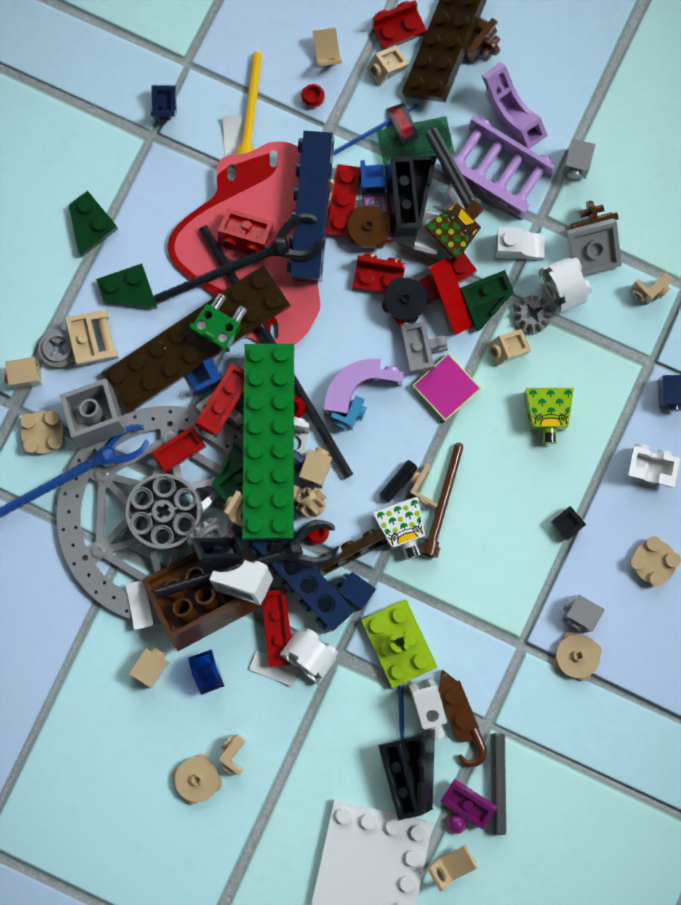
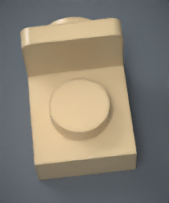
M397 45L375 53L367 65V69L377 84L382 85L388 76L405 70L409 62Z
M522 329L500 335L488 344L490 355L494 359L496 366L531 352Z

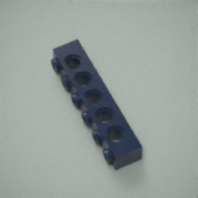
M231 522L233 524L231 530L241 539L242 527ZM248 540L250 544L247 547L258 557L260 554L261 556L268 554L266 547L269 543L275 542L282 549L290 540ZM281 560L266 565L274 576L278 573L284 581L281 584L290 594L295 592L301 598L298 603L307 613L310 610L318 617L315 621L324 631L329 629L333 632L355 612L315 567L295 562L297 564V572L293 575H288L285 573L283 566L289 560ZM304 579H310L314 583V590L311 593H304L301 590L300 584ZM322 597L328 598L331 602V607L327 612H322L318 609L317 603Z

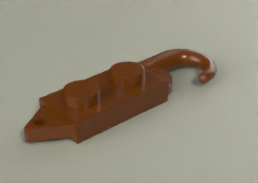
M441 670L438 691L454 736L462 742L473 741L478 752L474 760H467L462 754H459L458 758L467 767H477L486 759L487 749L460 680H455L447 672ZM443 674L447 675L446 679L442 678Z

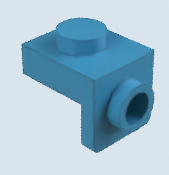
M355 396L346 418L332 412L330 420L334 422L333 425L341 430L346 431L347 428L353 430L356 421H362L367 407L363 406L365 399Z

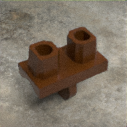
M480 17L474 31L478 36L475 40L471 38L465 53L466 61L473 64L480 54L484 58H487L489 54L498 55L500 48L497 44L500 38L495 35L497 33L495 27L498 24L497 20L491 18L488 22Z
M590 200L586 202V209L579 211L581 218L588 216L589 219L571 223L570 226L571 229L613 218L619 220L618 213L609 212L597 216V213L604 211L603 204L595 206L594 202Z

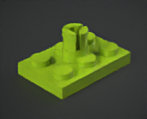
M406 599L361 620L392 689L438 668Z

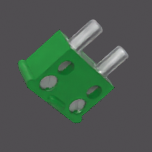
M219 293L211 306L206 303L194 323L190 324V327L194 334L221 350L229 352L230 345L242 328L239 322L247 309L239 306L234 316L230 318L219 311V308L226 299L224 295ZM208 315H212L210 319H206ZM228 328H233L232 331H227Z

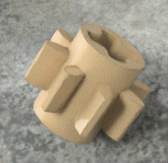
M315 486L312 489L309 487L303 488L297 494L296 501L299 504L295 508L306 518H309L310 515L313 517L319 516L325 510L326 504L323 500L327 497Z

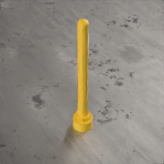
M255 51L252 57L243 138L236 148V154L255 150L252 144L262 62V53L260 51Z

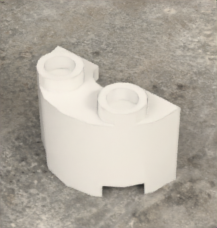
M635 444L632 448L627 477H633L634 481L655 486V483L666 487H675L680 458L672 456L670 451L658 450L657 453H653L649 450V446Z
M307 629L305 632L296 631L280 655L292 665L300 668L308 678L319 685L336 661L338 651L331 645H324L318 640L319 636L310 629Z

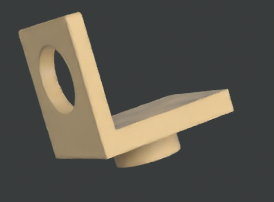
M336 28L313 30L312 34L318 66L342 63Z
M426 464L421 473L416 471L410 482L413 488L409 495L413 498L418 497L420 502L435 510L438 504L417 492L431 467L429 464Z
M236 491L233 497L230 496L224 506V514L227 520L242 527L243 496L240 492Z
M463 845L439 857L427 870L439 891H442L453 880L476 870L478 865L467 846ZM436 869H439L442 873L443 881L439 879Z

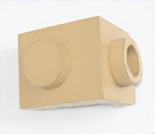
M665 273L650 288L639 279L634 282L631 288L634 296L639 301H645L649 304L656 296L661 299L671 289L668 285L673 279Z
M237 734L235 738L230 736L222 746L225 751L218 759L222 762L220 767L230 775H233L234 772L239 775L243 770L232 761L233 757L246 742V739L240 734Z

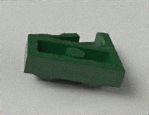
M88 190L69 204L77 248L81 257L85 256L118 230L117 225Z
M142 263L96 279L105 304H124L130 307L141 306L149 307L150 309L158 308Z
M506 270L460 288L476 332L484 327L514 293Z
M238 438L234 439L233 447L228 456L225 457L220 472L216 474L211 484L225 503L230 496H234L236 491L243 494V444Z

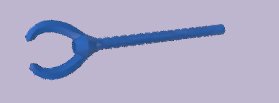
M132 424L126 426V433L112 437L91 459L1 506L0 518L91 470V468L104 464L124 463L137 458L148 447L149 441L147 439L139 449L126 455L116 456L112 447L128 432L144 430V425Z

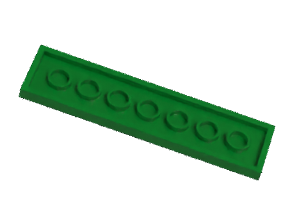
M294 343L245 344L243 540H294Z

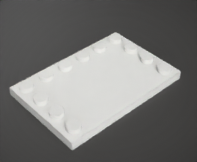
M334 799L311 905H416L433 822L414 817L398 821L396 813Z

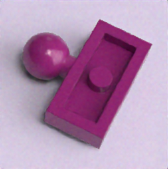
M457 779L453 780L440 801L457 813L450 815L446 821L447 829L452 834H461L466 829L465 819L484 830L497 809L496 805Z

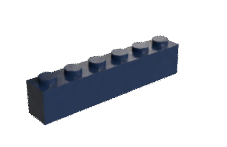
M303 130V138L298 140V153H301V162L296 163V177H299V185L294 187L293 194L294 201H297V208L292 210L291 218L298 214L307 213L317 217L318 222L311 223L307 221L295 226L294 235L290 234L289 238L290 249L297 251L308 250L317 245L322 237L326 240L335 141L333 132ZM325 245L321 252L311 259H288L287 273H290L292 280L322 282Z

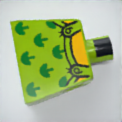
M573 388L525 389L524 399L530 429L532 431H542V444H557V430H566L568 428Z

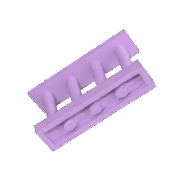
M473 115L469 128L474 131L457 157L454 156L453 159L471 189L523 219L530 206L526 200L543 173L549 177L551 176L555 165L547 156H539L493 128L486 119L482 117L477 118ZM484 136L494 142L479 167L472 170L466 166L465 161L480 137ZM504 148L512 153L514 157L499 180L492 182L486 178L485 174L500 150ZM523 160L535 168L520 192L513 195L507 191L506 185Z

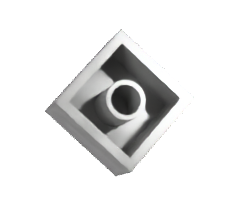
M106 378L60 395L71 438L80 449L126 433L117 398Z

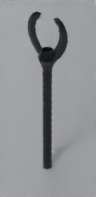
M307 213L293 216L281 227L275 239L266 248L223 265V267L216 268V270L209 271V273L202 274V276L200 275L169 290L155 294L154 299L156 303L159 304L176 297V295L183 294V292L190 291V289L197 288L270 256H279L290 260H307L315 257L325 245L326 240L323 237L319 239L317 245L313 248L297 251L290 249L286 236L295 226L302 222L317 223V217Z
M316 520L300 528L294 534V540H290L281 550L247 561L251 563L258 561L268 565L281 560H289L310 567H322L336 561L342 552V548L337 546L333 553L323 557L303 555L300 543L308 534L318 529L335 531V525L331 522ZM244 562L218 569L216 572L235 570L242 566ZM213 571L155 589L157 598H162L179 591L207 584L210 582L209 579Z

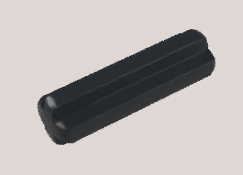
M407 460L379 493V497L384 502L389 503L415 473L417 465Z

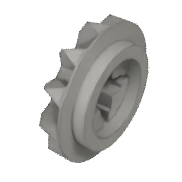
M534 295L522 297L515 304L512 313L515 325L522 329L523 332L529 334L543 331L549 325L552 315L549 304L542 297ZM528 307L533 311L540 309L536 315L537 321L532 317L525 318L529 312Z
M53 329L42 336L38 350L41 359L46 364L55 368L65 367L70 362H73L74 358L67 330ZM51 342L57 345L64 343L62 348L66 354L64 355L59 352L53 354L55 349Z
M210 517L205 522L202 521L198 527H195L187 541L191 549L195 550L191 542L193 538H218L223 526L222 522L217 517Z

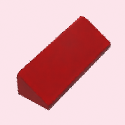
M449 257L426 266L451 335L459 334L474 326Z

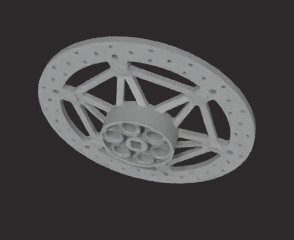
M155 406L123 415L125 427L132 424L144 425V430L128 432L114 444L113 449L130 438L151 431L160 430L161 440L148 446L140 456L131 461L114 464L108 468L103 465L96 466L60 487L56 511L57 532L62 553L68 567L84 590L107 609L129 619H132L127 592L112 583L100 571L96 563L106 559L141 581L148 576L114 556L113 552L145 544L148 546L155 573L162 570L157 551H171L168 566L177 562L180 548L184 545L189 546L187 541L190 538V533L202 521H206L203 518V511L220 496L214 491L204 501H201L196 493V489L212 486L214 478L188 483L182 478L180 465L173 469L174 475L161 474L162 470L156 463L152 476L142 481L120 476L116 473L150 455L152 451L179 435V431H185L193 426L199 436L212 441L227 454H229L233 447L232 443L235 436L243 444L244 436L226 422L217 437L203 430L200 432V428L195 426L200 415L192 408ZM169 422L173 423L171 427H168ZM111 438L79 449L67 471L91 459ZM197 453L192 456L193 459L213 471L220 472L221 466L202 454ZM93 479L98 482L96 543L87 547L82 533L81 508L88 481ZM114 482L134 487L128 498ZM170 482L172 485L170 492L166 494L160 493L159 487L161 483ZM109 488L126 506V518L108 537L104 538L106 489ZM143 493L148 494L149 502L144 506L138 505L137 499L139 495ZM186 494L192 495V504L187 507L181 506V497ZM169 507L170 515L159 518L161 516L159 510ZM141 518H146L149 522L148 527L143 531L137 530V521ZM184 519H189L192 522V527L187 532H182L179 529V524ZM228 520V534L230 533L232 538H235V533L231 530L233 524ZM127 527L135 536L133 539L111 545ZM162 531H168L170 534V538L165 544H160L157 540L158 534ZM249 541L245 550H241L244 556L243 559L246 560L257 558L247 547L250 544ZM273 542L269 543L266 547L268 554ZM85 555L88 556V560H87V561H84V560H83V557H84ZM149 599L153 624L162 625L156 613V610L151 600Z

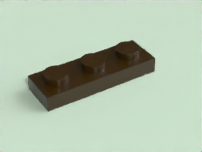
M381 528L378 530L371 529L365 532L362 538L357 541L350 540L340 546L342 552L336 561L330 565L317 567L318 571L322 576H325L387 544L384 532ZM326 552L319 557L327 556L331 552Z

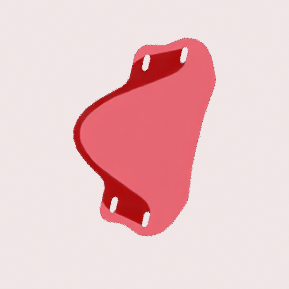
M284 141L268 142L251 152L228 155L219 161L217 165V190L214 197L185 217L169 236L167 245L169 257L183 274L193 279L220 267L199 229L207 225L218 243V229L227 209L274 222L266 247L270 245L281 227L291 218L292 210L297 208V201H294L293 194L294 187L299 185V177H296V163L301 162V153H298V146ZM271 151H276L278 154L276 167L270 165ZM231 164L235 166V179L233 181L228 179V166ZM294 227V228L289 232V234L286 236V240H287L288 244H289L290 234H293V235H294L295 227ZM220 246L229 263L247 256L246 253L228 250ZM270 256L234 272L238 279L241 280L262 265L266 267L291 305L290 308L267 322L266 326L271 333V324L273 322L278 324V337L274 339L277 344H296L309 332L320 311L321 302L318 282L292 280L290 273H287L288 259ZM224 275L201 286L216 297L219 293L231 287V284ZM258 330L246 336V338L266 344Z

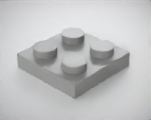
M614 218L567 230L570 258H578L581 263L583 276L622 266L617 221Z

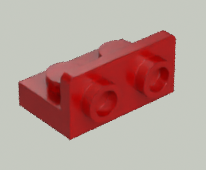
M416 0L401 2L396 8L389 11L381 10L372 17V28L382 51L426 34L427 30L417 10L418 4Z
M227 209L218 229V245L228 250H236L250 255L266 247L274 222Z
M365 253L363 256L358 255L352 289L385 295L386 289L395 278L404 277L406 264L401 263V260L397 258L383 260L377 259V256L374 254Z

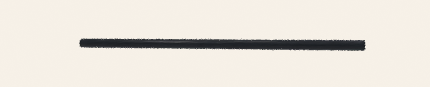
M202 226L199 231L220 267L229 264L208 226ZM235 272L225 275L231 286L240 281ZM266 324L257 329L266 344H277ZM294 374V393L304 401L308 417L344 478H349L353 475L352 470Z

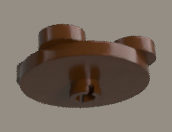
M371 205L354 208L348 221L349 243L378 250L384 248L390 233L389 213Z

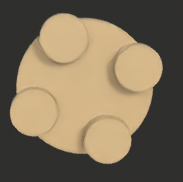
M38 411L21 417V438L24 443L23 447L28 453L47 454L63 446L65 430L57 411Z
M657 536L649 537L646 542L639 545L630 560V565L636 574L653 586H661L664 581L673 575L676 567L681 563L680 556Z
M568 632L557 647L553 665L567 676L585 681L597 669L602 649L590 637Z
M200 754L197 757L185 760L173 771V779L175 780L178 793L191 805L209 799L222 787V780L219 778L218 770L206 754Z

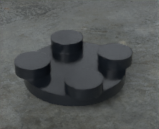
M397 277L386 289L382 309L385 313L391 314L396 319L403 320L408 324H414L425 310L429 291L414 279Z

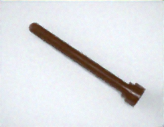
M460 442L454 445L428 539H425L424 543H421L419 552L425 556L438 558L441 548L439 547L438 537L464 449L463 444Z

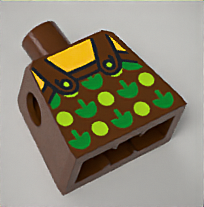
M475 200L465 209L456 203L427 223L424 228L455 260H458L481 229V226L475 219L484 209Z

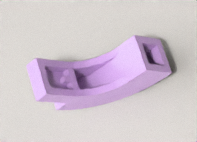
M500 62L481 75L487 89L484 92L498 118L518 142L530 149L548 136L541 117L532 112L519 97L506 65Z
M375 358L360 360L348 365L335 376L328 387L324 402V414L331 415L334 412L346 417L351 397L359 387L373 382L402 386L404 372H399V368L385 366V369H380L381 359Z

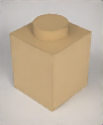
M35 357L5 361L6 369H3L5 384L8 383L13 390L42 385L40 365Z
M317 447L315 451L309 449L299 479L323 488L333 458L329 456L330 452Z
M156 647L152 650L145 648L129 674L148 687H154L169 664V661L164 659L167 654Z

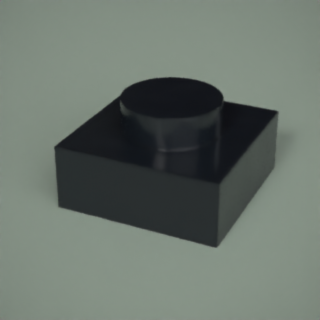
M571 506L550 522L566 541L587 525Z

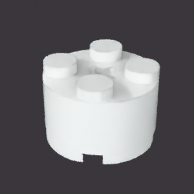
M568 257L539 269L538 276H543L544 281L540 284L542 294L549 307L557 309L555 311L557 314L586 303L588 294L592 293L591 285L587 279L584 280L581 272V263L576 257L573 259Z

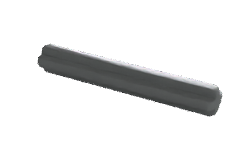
M434 127L428 130L425 136L464 207L466 208L473 200L477 202L438 129Z
M492 733L490 735L491 803L496 805L497 809L491 817V833L493 835H505L507 833L505 734Z

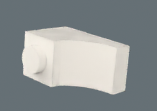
M498 227L495 258L544 260L545 234L530 233L524 231L523 228Z
M244 561L242 566L229 572L213 571L209 580L218 592L261 605L273 577L265 564L258 561L254 563Z

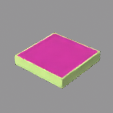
M449 353L434 365L435 370L427 371L412 385L444 422L481 390V387Z

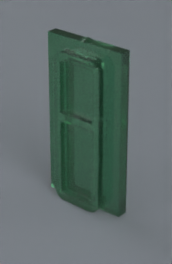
M447 117L415 122L414 125L419 139L405 144L401 143L395 127L376 130L379 151L381 152L384 167L389 158L436 156L425 136V133L434 127L438 129L450 153L454 154Z

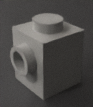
M572 138L562 173L567 174L572 179H585L590 169L596 144Z
M578 594L574 598L569 597L565 603L563 610L566 613L563 617L568 619L567 624L574 629L580 631L583 628L588 632H592L605 609Z

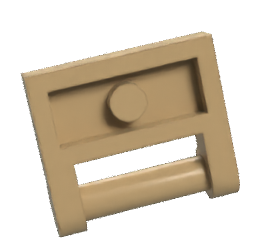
M107 310L65 317L75 366L100 361H111L119 358L117 350L114 349L107 321L109 319ZM94 321L98 322L105 349L102 352L98 351L92 326Z

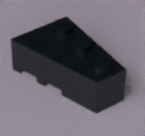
M437 156L389 158L384 169L392 237L415 236L420 230Z
M435 729L379 744L378 747L398 821L418 817L433 810Z

